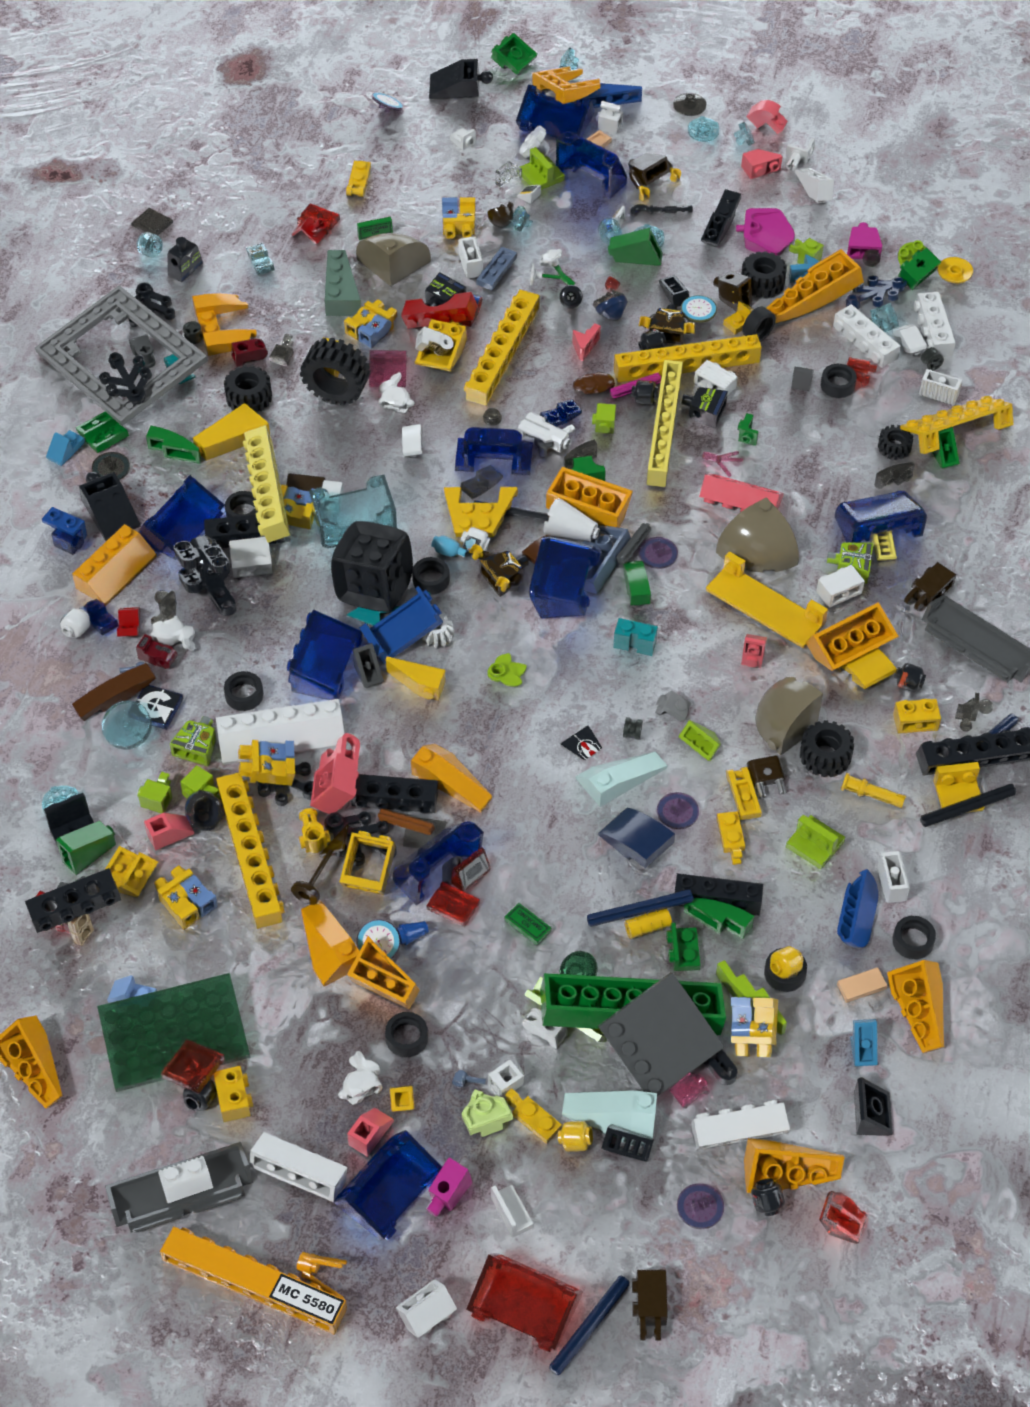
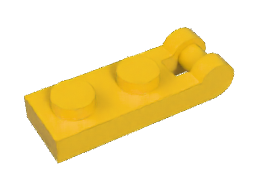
M354 160L349 183L346 188V196L358 195V197H364L371 170V162Z
M742 767L737 771L733 769L726 770V778L730 784L740 820L761 817L762 812L748 767Z

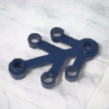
M869 276L867 278L869 286H863L862 283L853 289L854 292L867 293L860 296L849 295L846 299V307L852 304L856 309H859L860 302L872 297L873 306L881 307L884 304L883 299L887 291L888 300L896 301L899 298L898 293L905 290L907 281L902 277H895L892 280H878L877 276Z

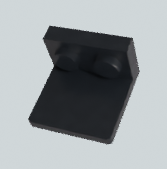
M84 793L73 795L44 809L48 827L56 845L57 838L94 823Z

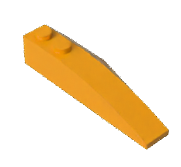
M840 249L807 270L808 273L804 277H799L792 288L788 287L784 291V295L781 298H776L766 309L775 314V323L787 321L819 309L864 283L861 267Z

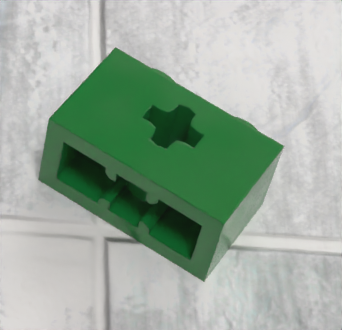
M926 247L922 251L918 250L912 256L911 261L906 260L900 266L901 271L898 277L905 279L907 286L914 290L937 270L941 261Z

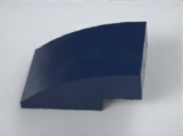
M626 808L598 833L602 839L628 860L633 858L645 869L665 852L675 840V833L652 817L631 808Z

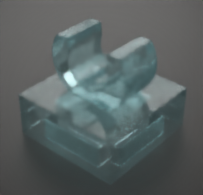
M569 47L561 57L559 68L570 66L572 70H575L578 67L577 62L579 59L574 56V49Z
M745 122L740 123V131L734 133L738 145H742L746 141L751 146L755 143L752 132Z
M518 206L513 214L512 224L517 231H522L524 226L530 227L533 223L532 220H529L530 215L527 214L525 207Z

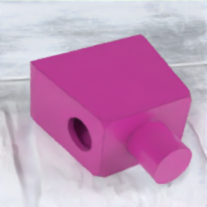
M865 222L860 223L858 227H852L847 255L852 259L880 260L882 243L877 228L868 227V224Z
M450 1157L447 1159L428 1190L432 1200L426 1207V1210L430 1214L438 1217L443 1208L449 1211L454 1209L473 1183L469 1170Z

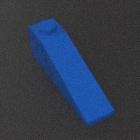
M600 83V89L574 101L578 111L599 108L602 101L616 105L642 102V86Z

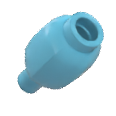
M444 535L433 538L431 547H434L436 552L450 557L456 555L466 556L467 550L461 548L456 540Z

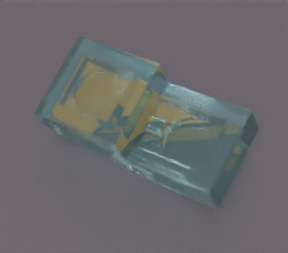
M263 243L246 247L250 261L258 275L275 270L274 264L269 258L268 251Z

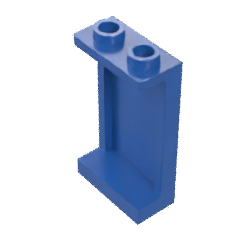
M419 586L415 589L418 592L416 596L370 628L365 623L359 627L367 641L373 644L376 655L384 664H386V657L394 658L443 623L439 616L442 612L436 604H431L430 601L433 598L427 590L422 591Z

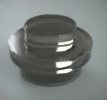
M874 249L867 250L862 257L863 263L869 267L876 266L880 262L879 252Z
M495 408L487 409L483 415V421L490 426L497 425L502 420L500 412Z

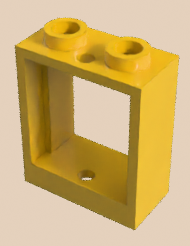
M358 831V834L352 832L339 881L342 887L384 895L396 849L394 841H391L392 838L379 835V838H376L364 831ZM359 844L387 849L380 882L351 876Z

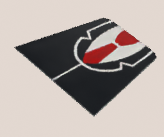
M589 725L560 743V745L583 760L588 759L602 749Z

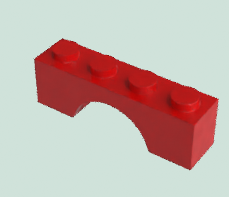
M472 292L454 294L446 303L433 307L425 305L423 299L405 301L401 317L408 329L429 326L431 319L447 323L449 321L455 323L474 320L478 304Z

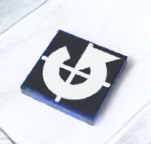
M147 685L142 689L132 707L129 719L167 730L184 699L183 694Z

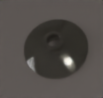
M683 93L674 99L673 107L682 115L696 116L705 111L706 100L696 93Z

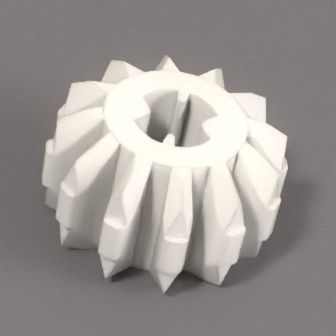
M447 616L441 618L443 620L442 624L422 637L423 642H426L428 646L434 645L437 648L438 645L445 647L446 643H451L454 629L452 621H448Z

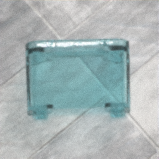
M385 475L371 477L367 481L365 489L329 496L328 490L324 488L309 490L319 538L324 548L336 547L347 528L355 521H367L397 528L396 508Z

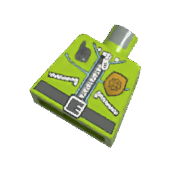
M844 542L841 544L840 553L828 552L827 563L838 565V569L852 565L864 579V584H867L873 543Z
M203 716L199 723L191 720L187 721L170 742L172 756L208 767L217 739L215 729L211 727L213 720Z

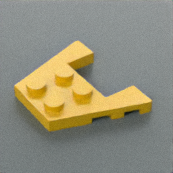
M444 487L456 537H462L463 532H468L471 527L487 532L488 537H494L504 520L506 511L512 506V500L518 495V488L500 487L498 503H460L461 487Z

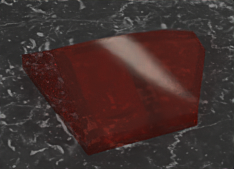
M830 1191L827 1194L819 1220L829 1235L858 1244L868 1215L866 1212L861 1211L854 1201L843 1193Z

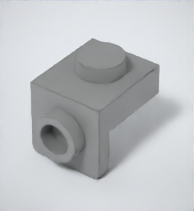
M671 690L659 697L655 713L660 715L665 711L682 722L686 719L691 703Z

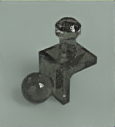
M157 591L154 599L159 605L160 614L157 617L151 618L152 625L155 622H163L176 616L177 601L175 592Z
M975 693L974 698L965 704H958L955 719L962 720L960 722V729L967 732L972 729V722L970 721H976L978 710L982 714H989L993 711L994 706L990 700L983 699L979 702L980 693Z

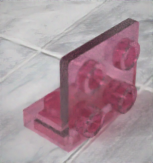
M370 350L369 370H371L369 376V386L379 387L384 381L390 380L394 374L400 372L402 377L397 387L405 388L407 351Z

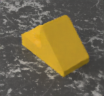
M739 301L737 312L724 319L723 325L736 335L743 330L746 318L754 309Z

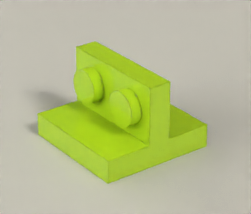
M536 147L530 149V163L518 167V173L529 185H541V190L565 181V175L548 156H544Z
M802 815L798 819L796 832L786 842L785 847L821 870L845 842V836L812 815L809 817Z

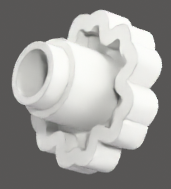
M537 126L522 144L519 152L524 158L530 156V149L534 147L542 152L544 156L548 153L550 146L544 140L546 130L542 126Z

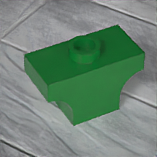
M592 456L573 458V468L571 470L605 481V467L595 464Z

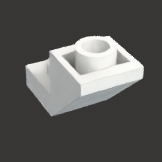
M907 324L893 329L894 336L901 337L904 352L917 355L922 353L921 350L927 349V344L916 325Z

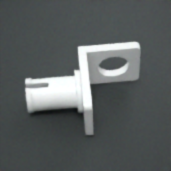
M812 138L807 150L790 144L787 145L786 157L790 158L786 164L788 170H791L793 166L792 171H795L800 161L808 163L815 148V138Z

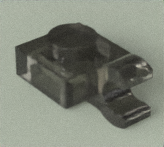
M285 334L282 345H275L269 356L270 362L284 366L288 365L294 354L292 348L294 342L291 341L293 335Z

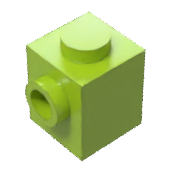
M597 403V412L593 413L592 425H595V432L614 434L616 404Z

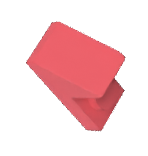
M594 323L590 329L586 330L585 334L573 330L572 343L581 361H584L600 340L601 326Z

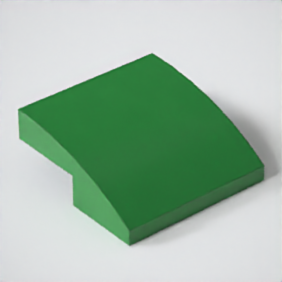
M106 412L75 427L79 435L84 437L85 442L97 453L129 436L127 429Z

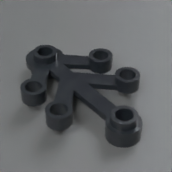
M140 283L137 286L135 298L141 302L143 300V305L154 314V310L164 314L167 320L175 318V310L168 308L172 305L170 296L154 292L149 283ZM150 298L160 301L161 305L152 302ZM129 318V325L131 327H138V325Z
M118 352L111 353L108 359L112 369L118 370L122 378L112 377L108 372H102L99 375L102 384H109L106 386L107 394L109 396L127 397L135 405L143 403L146 396L144 387L152 377L149 368H142L145 366L143 357L136 356L133 358L134 366L130 374H128L124 367L125 361L123 356ZM140 373L141 379L137 386H135L134 382ZM116 385L126 386L129 390L118 389Z
M308 762L295 765V774L299 773L302 776H308L311 773V765ZM294 778L291 787L302 792L304 798L311 800L312 793L308 792L313 789V781L302 783ZM258 782L259 796H269L271 793L270 785ZM274 784L276 804L278 806H285L288 803V796L284 792L283 785Z
M366 811L347 817L334 812L330 813L324 821L326 830L333 833L334 838L347 824L359 823L362 825L356 828L349 826L347 833L349 838H351L352 832L357 834L358 831L370 834L377 832L379 835H386L389 831L386 821H379L377 824L369 825L371 823V815ZM345 844L343 851L336 852L335 854L339 857L345 856L347 854V845ZM360 844L358 845L355 858L361 857L362 859L354 860L355 866H362L365 863V855L361 852ZM369 846L380 852V856L385 859L387 849Z

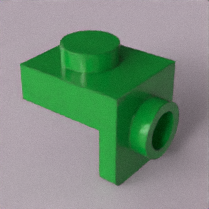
M746 413L744 420L741 419L738 425V441L756 446L759 432L752 429L754 415Z

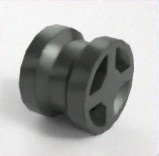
M196 321L185 323L183 326L184 338L192 344L201 342L203 338L201 325Z
M934 347L925 350L920 358L924 364H927V368L932 371L938 369L944 362L943 356L938 354Z
M626 717L623 737L628 738L631 736L639 740L643 720L638 719L635 721L630 717Z

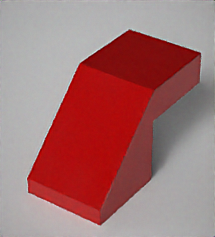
M140 607L120 608L118 610L119 627L117 628V637L138 636L140 633Z

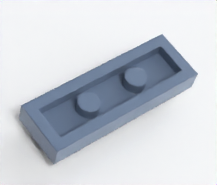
M501 247L476 279V285L493 290L516 260L517 252Z

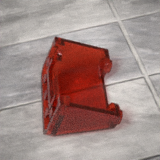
M493 1253L487 1256L466 1310L472 1312L471 1316L477 1320L484 1322L485 1318L494 1319L534 1337L535 1341L538 1342L537 1346L551 1352L552 1349L557 1350L583 1291L507 1256Z

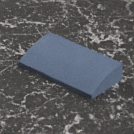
M598 525V528H600L598 537L591 542L583 541L561 574L560 580L577 589L598 594L618 563L617 555L631 539L628 529Z

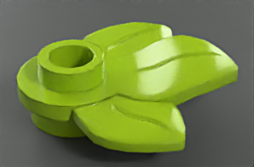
M506 653L496 658L495 663L491 664L488 668L487 675L494 682H501L505 686L516 687L522 684L520 677L526 671L527 666L511 662L510 653Z

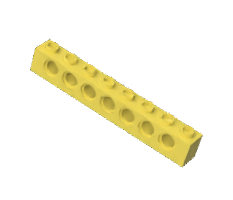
M664 360L647 472V485L666 487L683 362Z
M265 425L244 432L245 440L243 445L246 450L247 462L250 463L247 464L250 475H252L249 476L252 487H254L251 488L254 499H256L253 502L257 511L255 513L256 518L260 524L258 525V530L261 537L265 536L269 543L290 536L272 438Z

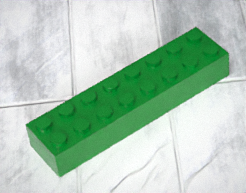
M544 973L540 988L542 1026L599 1029V1024L659 980ZM679 981L714 1033L721 1035L726 1021L721 983Z

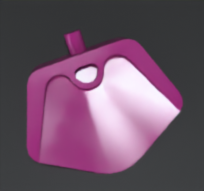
M749 208L745 213V224L736 225V232H744L745 248L753 252L767 251V253L772 252L776 256H780L793 242L795 237L790 223L783 212L777 208Z

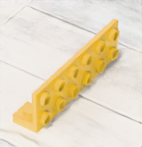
M983 396L977 401H967L965 405H955L949 410H939L934 415H924L919 420H908L906 424L900 425V429L917 434L919 436L920 453L927 454L940 449L938 431L992 413L995 429L1000 430L1014 425L1012 403L1005 402L1004 399H993L992 396Z
M729 551L725 555L723 569L706 586V591L801 648H804L807 645L805 642L818 633L825 625L828 609L812 599L808 602L806 609L802 608L744 573L745 560Z

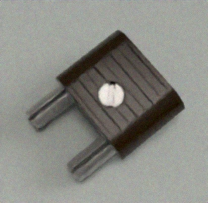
M778 756L758 758L747 762L753 786L757 788L760 798L766 797L764 786L777 784L779 794L786 793L783 782L785 781V776Z

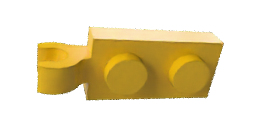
M738 811L717 813L716 819L723 852H730L733 865L741 864V851H745V842Z
M512 1088L505 1094L507 1104L514 1108L512 1111L513 1116L544 1143L547 1144L562 1129V1124L529 1096L522 1100L519 1094Z

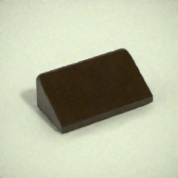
M288 473L286 485L287 488L295 487L299 490L310 492L311 489H319L320 496L323 482L326 479L319 476Z

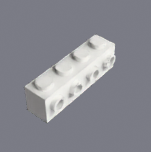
M918 293L917 300L914 301V311L918 314V324L922 326V337L926 339L927 349L934 347L938 354L943 357L953 356L956 343L940 293Z
M852 304L835 313L833 327L857 346L861 352L870 357L874 363L883 368L898 359L901 346Z
M777 1100L764 1102V1106L756 1108L754 1104L742 1106L739 1111L732 1112V1109L729 1108L718 1111V1115L710 1116L709 1113L696 1115V1119H693L691 1122L696 1149L702 1150L745 1142L748 1138L761 1139L787 1134L790 1131L784 1102L777 1103Z
M263 1132L250 1151L249 1167L333 1202L346 1183V1166Z

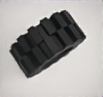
M891 425L890 428L886 426L885 429L881 430L879 436V452H882L883 456L888 455L887 458L891 459V456L894 457V460H897V457L903 459L904 456L907 457L912 449L913 434L901 430L900 425H897V427ZM891 440H896V441L901 442V444H894V443H891L890 441H891Z

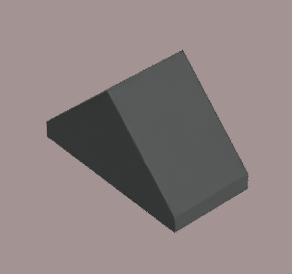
M795 366L791 389L810 391L814 369Z
M369 643L352 649L354 667L364 688L384 682L373 644Z

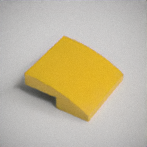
M878 648L841 666V668L852 675V681L863 689L896 673L897 670L888 657Z
M119 846L105 869H110L120 893L138 898L158 861L141 852L137 855Z

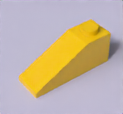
M386 657V672L418 696L439 701L446 682L444 669Z

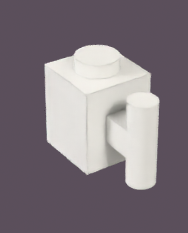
M602 101L600 108L603 109L601 112H598L596 117L598 130L617 134L623 121L622 106Z

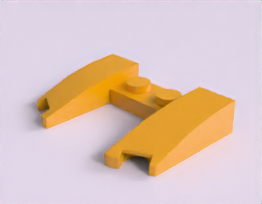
M568 66L532 73L533 86L539 90H552L556 95V100L562 104L579 100L600 89L599 78L568 83V81L582 75L583 69L571 70V67Z
M214 293L192 296L194 310L198 323L201 325V333L208 356L231 352V343L249 340L251 337L257 336L256 330L252 329L220 330L216 315L248 309V303L241 302L237 294Z

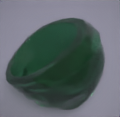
M575 951L564 958L560 965L559 973L597 976L598 965L590 953Z

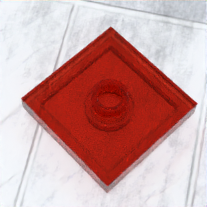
M187 1039L160 1074L163 1079L199 1094L225 1058L223 1054Z

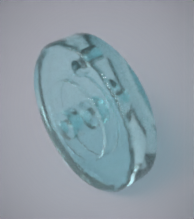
M128 700L121 701L106 711L102 719V732L112 746L123 750L133 749L143 744L149 737L152 730V719L146 708L140 703Z

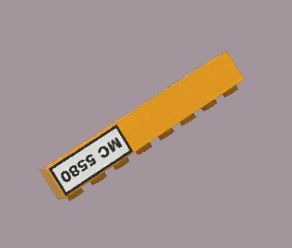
M173 1226L160 1250L162 1261L335 1335L347 1311L346 1300L339 1293H328L321 1286L312 1282L307 1284L292 1273L286 1275L279 1272V1269L271 1264H266V1266L260 1264L250 1255H239L233 1248L218 1246L208 1237H197L187 1228L182 1227L179 1229Z

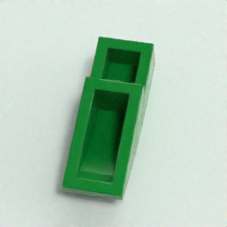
M150 425L146 435L148 449L163 451L164 458L201 463L199 448L191 441L173 431Z
M631 561L623 564L630 606L650 604L651 592L643 561Z
M693 898V902L684 905L685 913L719 934L726 928L744 939L753 927L754 915L727 903Z

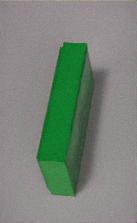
M391 216L357 223V236L359 240L377 234L393 233Z
M520 903L504 916V921L535 945H538L552 931L549 925Z

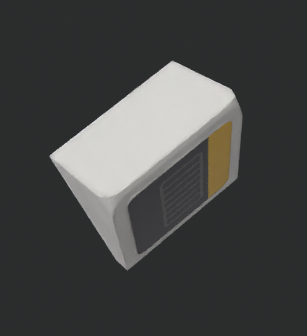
M528 185L517 197L531 204L541 195V185Z

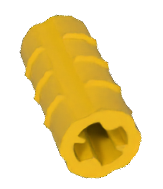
M666 908L625 920L624 925L628 937L633 939L671 926L672 920Z

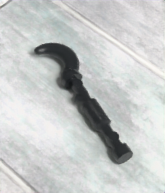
M637 204L631 208L630 212L631 214L642 210L650 214L658 211L660 213L693 212V206L653 207V205H650L648 207L644 204Z

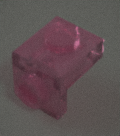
M691 1072L670 1089V1092L685 1109L702 1094L707 1095L710 1093L706 1087L708 1082L700 1074L696 1075Z

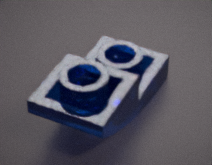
M573 399L558 402L555 409L540 412V416L544 417L547 423L556 427L582 414L581 408Z
M97 599L91 600L79 608L89 615L90 624L102 636L119 626L117 619L109 614L105 605Z

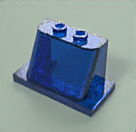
M471 427L465 431L464 438H458L455 471L474 472L475 458L512 460L511 474L530 475L533 442L522 441L521 433L514 429Z

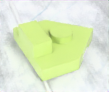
M476 1089L471 1095L469 1104L461 1113L469 1134L473 1135L480 1132L482 1137L503 1130V1123L513 1120V1114L505 1098L489 1096Z

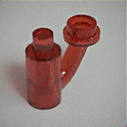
M849 357L847 366L855 371L856 380L862 383V387L868 386L870 375L867 374L868 372L876 373L877 366L871 365V361Z

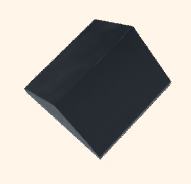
M862 1077L858 1078L854 1090L856 1134L893 1135L890 1092Z

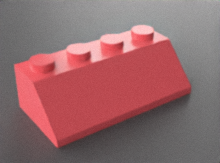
M710 473L705 474L699 497L704 498L703 501L710 504H715V501L720 502L722 507L733 509V506L741 508L740 512L766 497L778 509L784 493Z

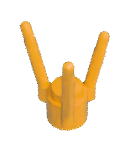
M302 1252L297 1261L296 1268L302 1271V1278L310 1280L321 1286L326 1292L331 1293L336 1291L312 1276V1273L316 1274L319 1271L320 1265L342 1268L343 1265L347 1264V1261Z

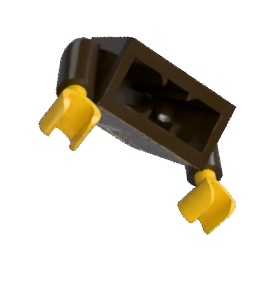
M645 153L636 159H631L628 163L630 179L636 189L640 190L639 199L641 201H644V194L648 198L650 195L649 188L643 187L644 185H649L669 172L671 173L670 180L672 182H676L677 178L680 179L681 170L673 169V165L665 155Z
M673 304L668 305L666 309H657L656 314H652L650 317L640 316L638 326H643L649 329V331L657 329L663 332L667 343L683 345L684 334H695V323H691L684 318L683 312L677 310V307Z
M477 544L471 547L469 552L473 553L472 558L474 560L479 559L480 574L499 597L508 591H517L523 582V568L529 565L525 555L515 558L510 551L489 553L483 551L482 547Z

